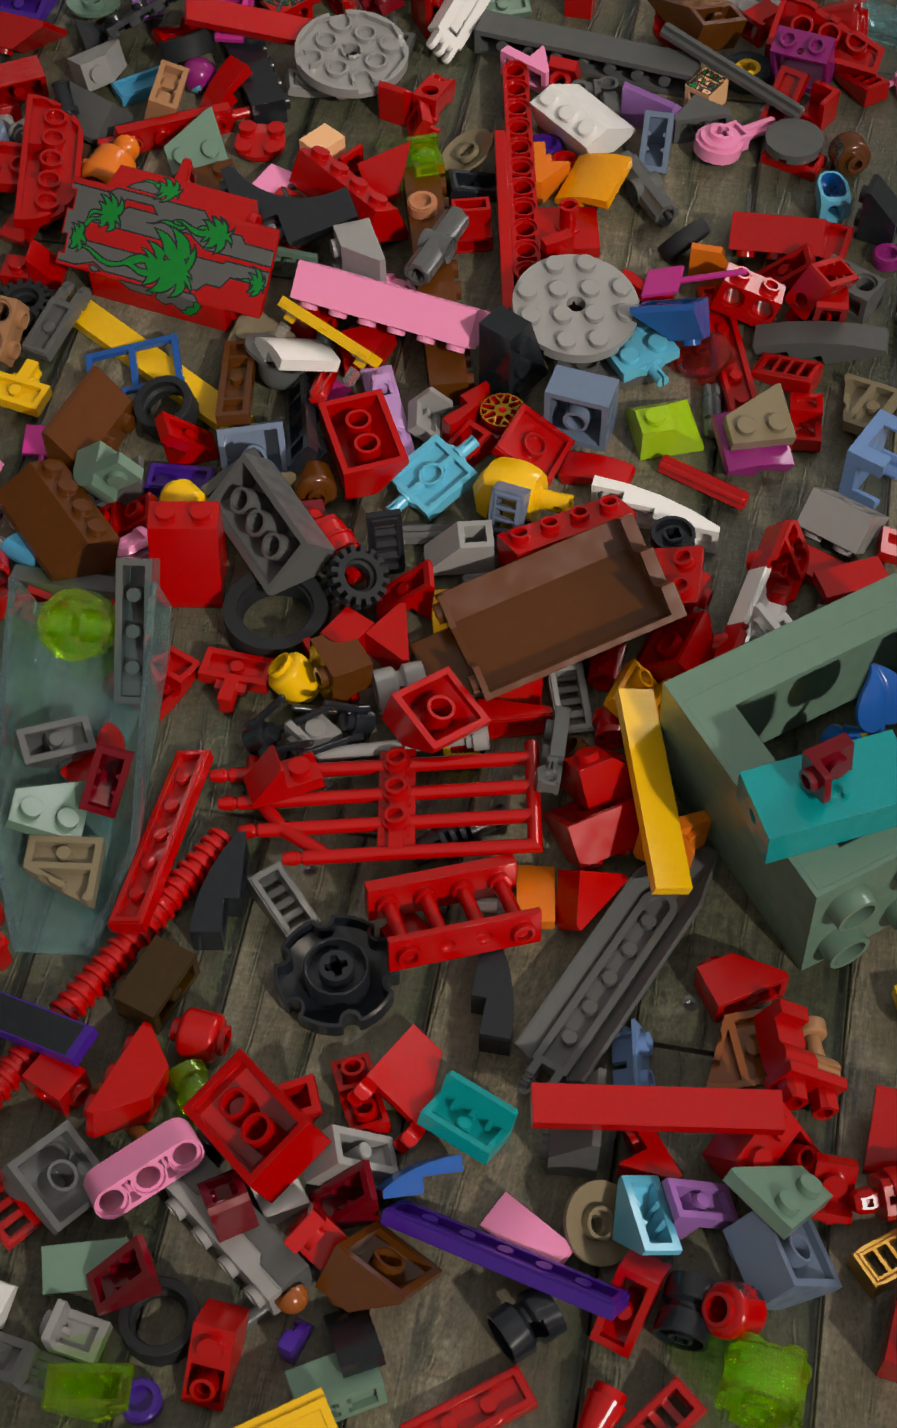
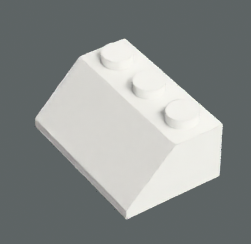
M550 84L530 102L537 125L548 134L558 136L562 140V145L569 151L577 154L578 157L589 153H613L636 133V129L579 84Z

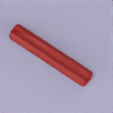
M339 368L337 372H318L309 391L310 396L308 400L311 404H318L327 400L340 371Z
M664 455L659 461L658 472L738 510H743L748 504L750 494L743 489L670 455Z

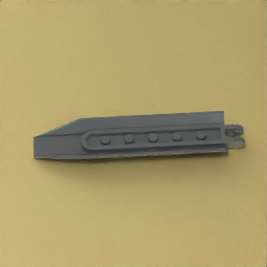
M706 846L695 850L689 870L693 886L689 895H652L646 864L634 871L514 1043V1046L530 1063L518 1084L517 1091L527 1095L530 1091L531 1083L537 1082L541 1071L552 1076L548 1083L584 1084L701 910L720 853Z

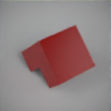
M489 196L451 199V207L462 208L463 212L469 217V226L458 240L455 254L493 251Z

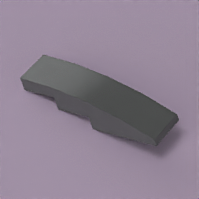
M786 321L758 324L755 327L753 349L756 356H760L764 352H787L788 356L801 359L821 356L824 365L887 356L889 330L884 327L835 321Z

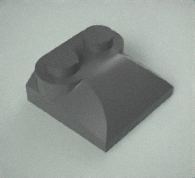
M67 1119L1 1169L3 1173L2 1183L9 1196L15 1200L24 1201L43 1224L56 1235L92 1206L83 1182L87 1172L99 1164L100 1161Z

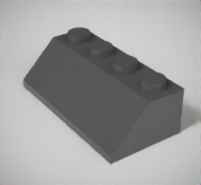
M243 452L207 500L220 501L225 533L268 595L273 596L315 577L336 552V549L272 460Z

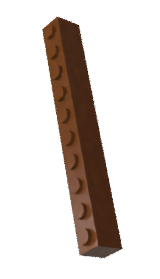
M438 164L405 167L403 190L412 256L417 250L418 240L422 231L425 228L432 229L445 209H449V198L443 197V195H447L446 177H440ZM417 191L433 193L438 201L436 215L426 220H418L411 217L407 211V199L412 193ZM457 259L451 260L449 264L442 263L429 283L423 284L422 287L415 285L417 291L454 302L461 300L460 281H454L455 278H458ZM435 340L434 345L422 342L428 388L433 387L451 399L453 406L460 405V395L474 388L473 371L467 372V368H471L470 349L466 348L463 354L445 349L447 343Z

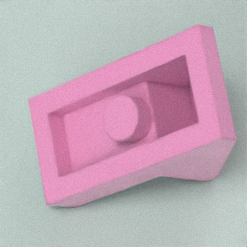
M509 45L500 50L501 75L503 65L506 62L519 60L528 66L529 89L540 94L549 86V67L545 46H541L531 56Z

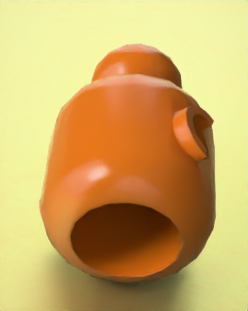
M124 134L116 137L113 143L98 146L89 158H85L82 161L81 178L108 184L120 165L136 168L134 160L140 154L139 143L132 136Z

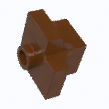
M324 635L310 639L309 662L314 669L315 680L318 684L317 688L324 700L346 703L355 693L372 687L373 663L358 639L344 643L330 641Z

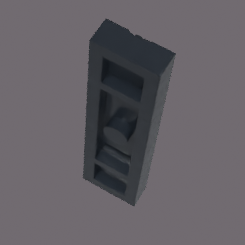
M304 373L284 395L287 469L297 475L310 460H320L328 451L327 443L317 436V423L319 422L318 404H311L308 400L310 396L309 391L314 380Z

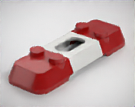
M786 519L768 526L765 529L758 549L748 553L746 558L748 574L724 633L716 634L713 638L712 651L714 658L749 642L753 606L761 602L775 618L786 612L788 603L796 600L809 565V548L797 520Z

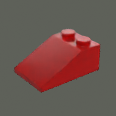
M241 1048L182 1107V1110L246 1184L270 1203H273L332 1142L308 1115Z

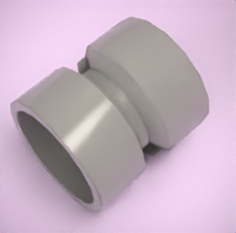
M421 660L403 663L400 665L399 670H394L391 666L373 669L372 686L380 716L383 715L392 693L426 677Z

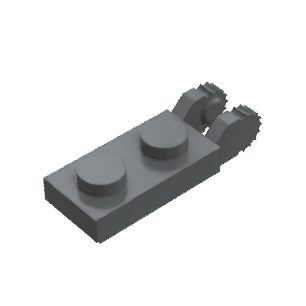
M69 281L63 282L55 296L50 298L22 343L21 349L23 352L51 363L82 313L81 311H84L88 303H90L91 290L81 286L77 293H75V284Z

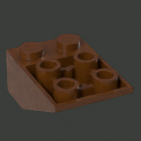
M647 0L665 23H671L714 51L735 48L747 22L745 16L733 2L727 0Z

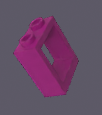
M779 25L770 49L771 85L774 84L782 64L811 76L804 93L811 94L812 83L816 79L830 85L835 68L836 38ZM797 51H802L804 53L798 54Z

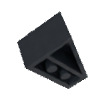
M499 305L479 323V384L487 381L490 384V395L509 393L517 396L521 401L524 400L529 391L548 374L531 322Z

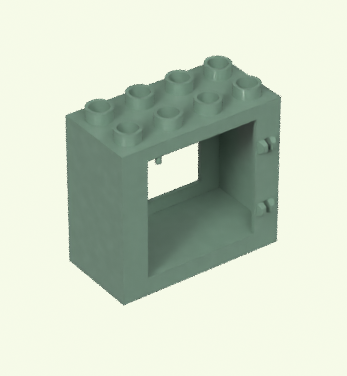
M897 572L663 682L660 726L672 786L691 813L705 810L710 816L712 823L707 837L718 853H720V856L800 971L824 959L832 969L843 967L856 960L867 950L870 945L868 937L890 925L897 933V827L862 836L840 848L837 844L765 864L736 799L739 772L776 762L763 743L859 697L868 676L870 663L884 666L897 674Z

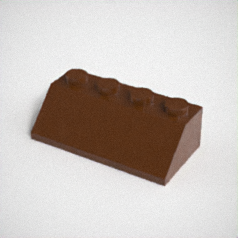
M61 458L30 462L0 489V509L51 582L114 571L120 537L85 490L74 480L73 474Z

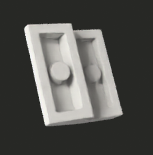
M255 337L254 340L264 362H274L279 371L337 372L341 362L336 353L327 344L318 339Z

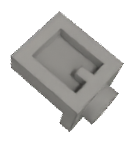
M323 714L299 726L291 720L284 724L285 743L311 739L314 741L312 746L314 747L342 737V731ZM311 747L293 750L290 752L294 756H298L299 752L310 749Z

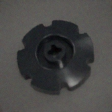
M339 914L331 915L329 923L325 925H318L315 920H311L294 930L280 947L282 959L285 961L274 965V982L277 997L286 1013L292 1011L299 1012V1025L304 1029L321 1035L342 1036L344 1035V1029L348 1025H357L360 1030L369 1028L377 1023L392 1007L394 992L390 987L400 984V970L389 972L387 968V936L376 938L374 924L359 917Z

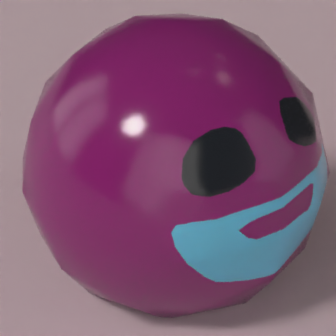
M200 56L191 58L185 62V67L189 68L185 87L197 94L205 93L209 83L216 74V69L213 63L206 58Z

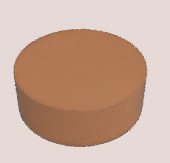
M428 191L412 193L407 199L408 214L418 220L432 218L438 211L437 197Z

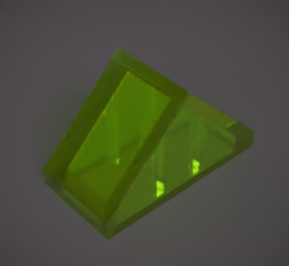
M48 1363L41 1409L102 1424L128 1411L135 1366L132 1363Z

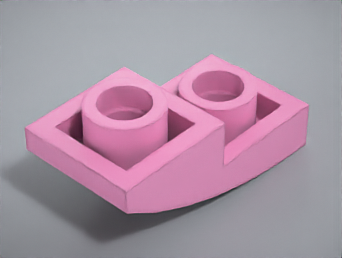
M506 1191L480 1224L483 1229L493 1236L563 1265L573 1253L566 1239Z

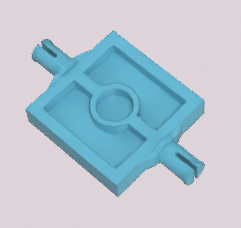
M638 319L637 327L631 340L622 345L618 353L606 358V360L623 383L637 377L650 375L657 386L662 387V383L665 386L669 382V377L661 368L665 364L680 358V349L674 341L669 340Z
M434 434L408 456L409 464L390 481L400 495L385 506L386 510L400 509L402 511L409 505L431 521L472 487L478 478V472L467 463L465 457L480 446L479 442L470 435L463 443L455 447L446 443L437 434Z

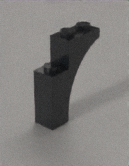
M232 165L220 169L224 178L219 180L222 191L257 200L259 214L262 216L261 225L267 226L280 221L279 224L275 225L276 229L280 232V239L282 243L288 241L292 249L333 233V225L360 220L347 187L315 197H285L267 192L255 186L239 174Z

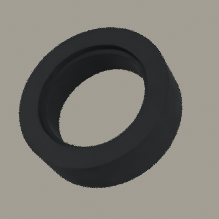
M252 571L239 578L228 590L222 608L226 636L231 648L237 652L274 659L285 652L288 654L299 652L304 655L302 639L320 636V632L329 624L328 602L321 584L313 577L273 595L288 596L299 600L308 608L310 615L305 625L297 632L285 637L267 638L251 632L244 625L243 618L250 606L261 599L271 597V595L266 593Z

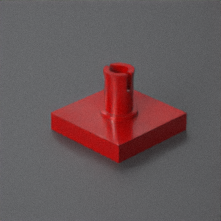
M565 198L560 201L559 207L538 208L540 241L542 237L568 228L574 236L573 254H588L593 257H600L596 206L579 207L577 200Z

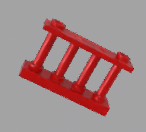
M513 854L364 882L365 913L368 920L385 918L392 937H387V968L389 972L540 942L542 923L540 907L521 910L513 892H516L517 862ZM497 896L506 914L484 918L476 900ZM460 903L468 921L446 925L438 907ZM423 911L431 929L408 933L401 915Z

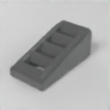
M280 860L247 879L246 889L285 940L294 930L308 921L315 920L318 925L321 923V920ZM277 881L280 886L266 893L264 888ZM284 892L288 895L287 898L275 905L272 902V899ZM294 903L297 908L282 917L279 911ZM303 914L307 920L290 929L287 923Z

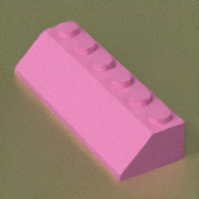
M304 260L298 261L290 298L300 300L299 306L317 311L318 306L329 309L328 315L341 319H346L347 314L358 317V324L373 328L376 327V323L387 325L386 332L405 336L406 331L417 334V341L432 345L435 344V340L447 343L445 349L463 354L465 348H477L479 344V323L491 313L419 291Z

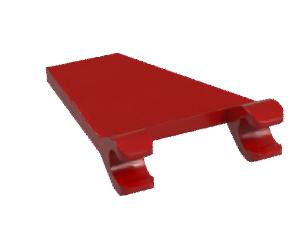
M415 1024L409 1027L346 1096V1100L354 1108H358L377 1090L410 1123L393 1142L394 1148L402 1155L413 1148L426 1131L425 1128L417 1124L420 1111L432 1100L442 1051Z

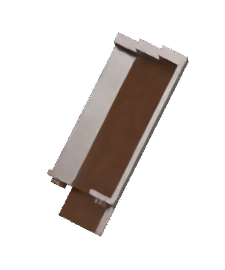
M626 513L434 595L437 603L432 605L433 611L439 624L446 623L447 628L414 641L409 645L416 660L422 661L426 677L449 666L476 701L477 698L489 701L685 617L687 613L675 583L666 580L654 548L646 546L633 513Z

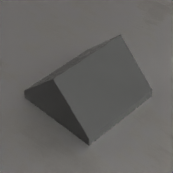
M70 81L74 105L78 106L79 109L77 118L81 124L85 141L96 146V139L111 136L115 126L128 124L133 121V115Z

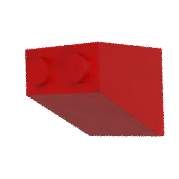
M150 501L147 522L149 558H160L158 608H223L228 551L220 501Z

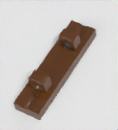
M245 340L224 342L215 414L217 427L250 425L257 361L245 350Z

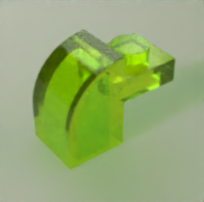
M435 132L404 137L403 144L411 141L405 167L411 166L416 178L445 173V162L438 148V136Z

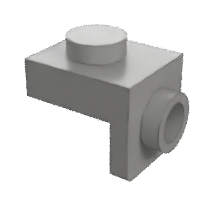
M427 388L408 402L407 431L423 442H426L434 434L440 436L441 415L453 408V401L435 388Z
M58 1299L54 1309H49L45 1313L40 1325L39 1334L42 1335L41 1341L48 1353L96 1369L113 1326L109 1321L71 1309L67 1301Z

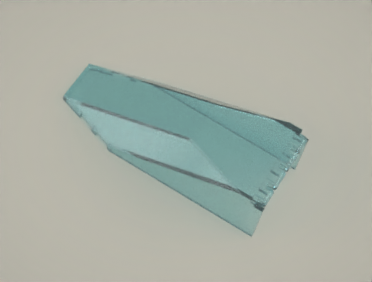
M9 577L0 672V886L6 907L4 913L13 951L16 953L93 956L139 846L173 622L171 621L172 605L157 582H150L141 702L140 704L113 703L115 605L105 604L103 617H99L98 604L69 603L68 614L64 615L63 603L37 602L17 577ZM87 714L95 738L98 737L104 724L111 722L119 728L126 742L125 749L135 752L115 819L87 811L82 837H104L107 845L95 909L88 908L27 876L23 869L29 834L4 827L11 795L15 788L69 783L62 776L60 770L73 761L72 758L59 760L55 768L24 767L15 736L16 729Z

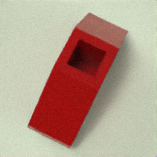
M143 1021L135 1035H128L122 1048L121 1057L116 1064L111 1063L106 1069L102 1086L97 1094L92 1093L88 1097L83 1108V1116L86 1117L87 1136L97 1138L150 1122L169 1092V1066L151 1023Z

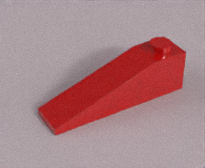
M781 0L766 41L764 56L770 60V49L779 25L836 38L834 72L876 77L885 48L860 31L850 30L845 24L840 22L841 19L834 14L832 16L820 9L819 4L813 0ZM797 51L798 54L804 53L802 51Z

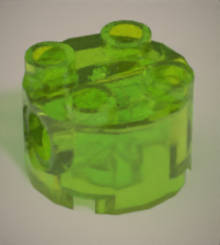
M79 588L64 589L57 592L56 595L52 596L41 607L37 621L39 637L43 644L57 658L68 661L93 660L106 654L114 643V606L111 601L97 592Z
M744 1332L738 1337L737 1342L731 1343L725 1350L724 1371L714 1396L716 1409L720 1413L721 1409L726 1408L729 1410L728 1420L744 1428H781L787 1426L789 1428H800L803 1425L807 1387L812 1380V1367L807 1362L808 1352L797 1345L788 1344L781 1346L764 1341L758 1334Z

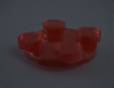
M710 332L709 337L701 339L700 345L682 346L681 344L679 347L680 358L674 360L673 365L676 372L682 373L686 377L697 379L698 384L703 386L706 383L713 384L716 381V375L725 370L728 365L734 363L738 355L736 349L730 345L726 337L719 333Z

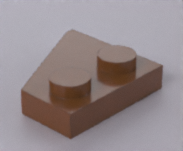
M763 1008L724 1014L706 1088L765 1089L763 1078L768 1074L764 1071L753 1018Z

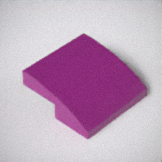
M732 411L715 414L710 418L725 475L754 477L759 470L789 471L795 465L789 445L730 451L722 422L725 416Z

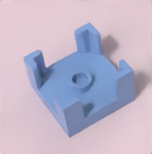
M882 409L876 413L847 450L838 490L839 493L874 510L879 505L880 499L859 489L865 479L871 474L877 478L886 475L897 480V454L884 449L888 429L897 433V416Z

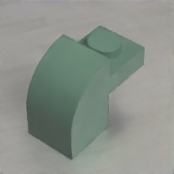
M101 440L77 451L73 469V477L78 485L105 503L116 502L118 490L141 481L144 473V468L123 453L116 452Z

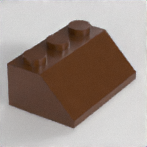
M92 366L41 432L47 458H61L72 474L78 450L101 440L118 452L127 434L132 433L136 426L137 418L134 414L132 400L99 367Z

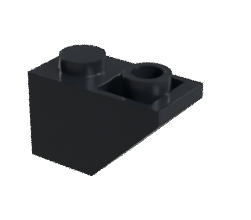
M874 174L869 185L864 184L860 192L858 203H862L863 206L858 209L854 220V226L858 227L856 240L874 245L882 243L893 244L897 236V196L880 175Z

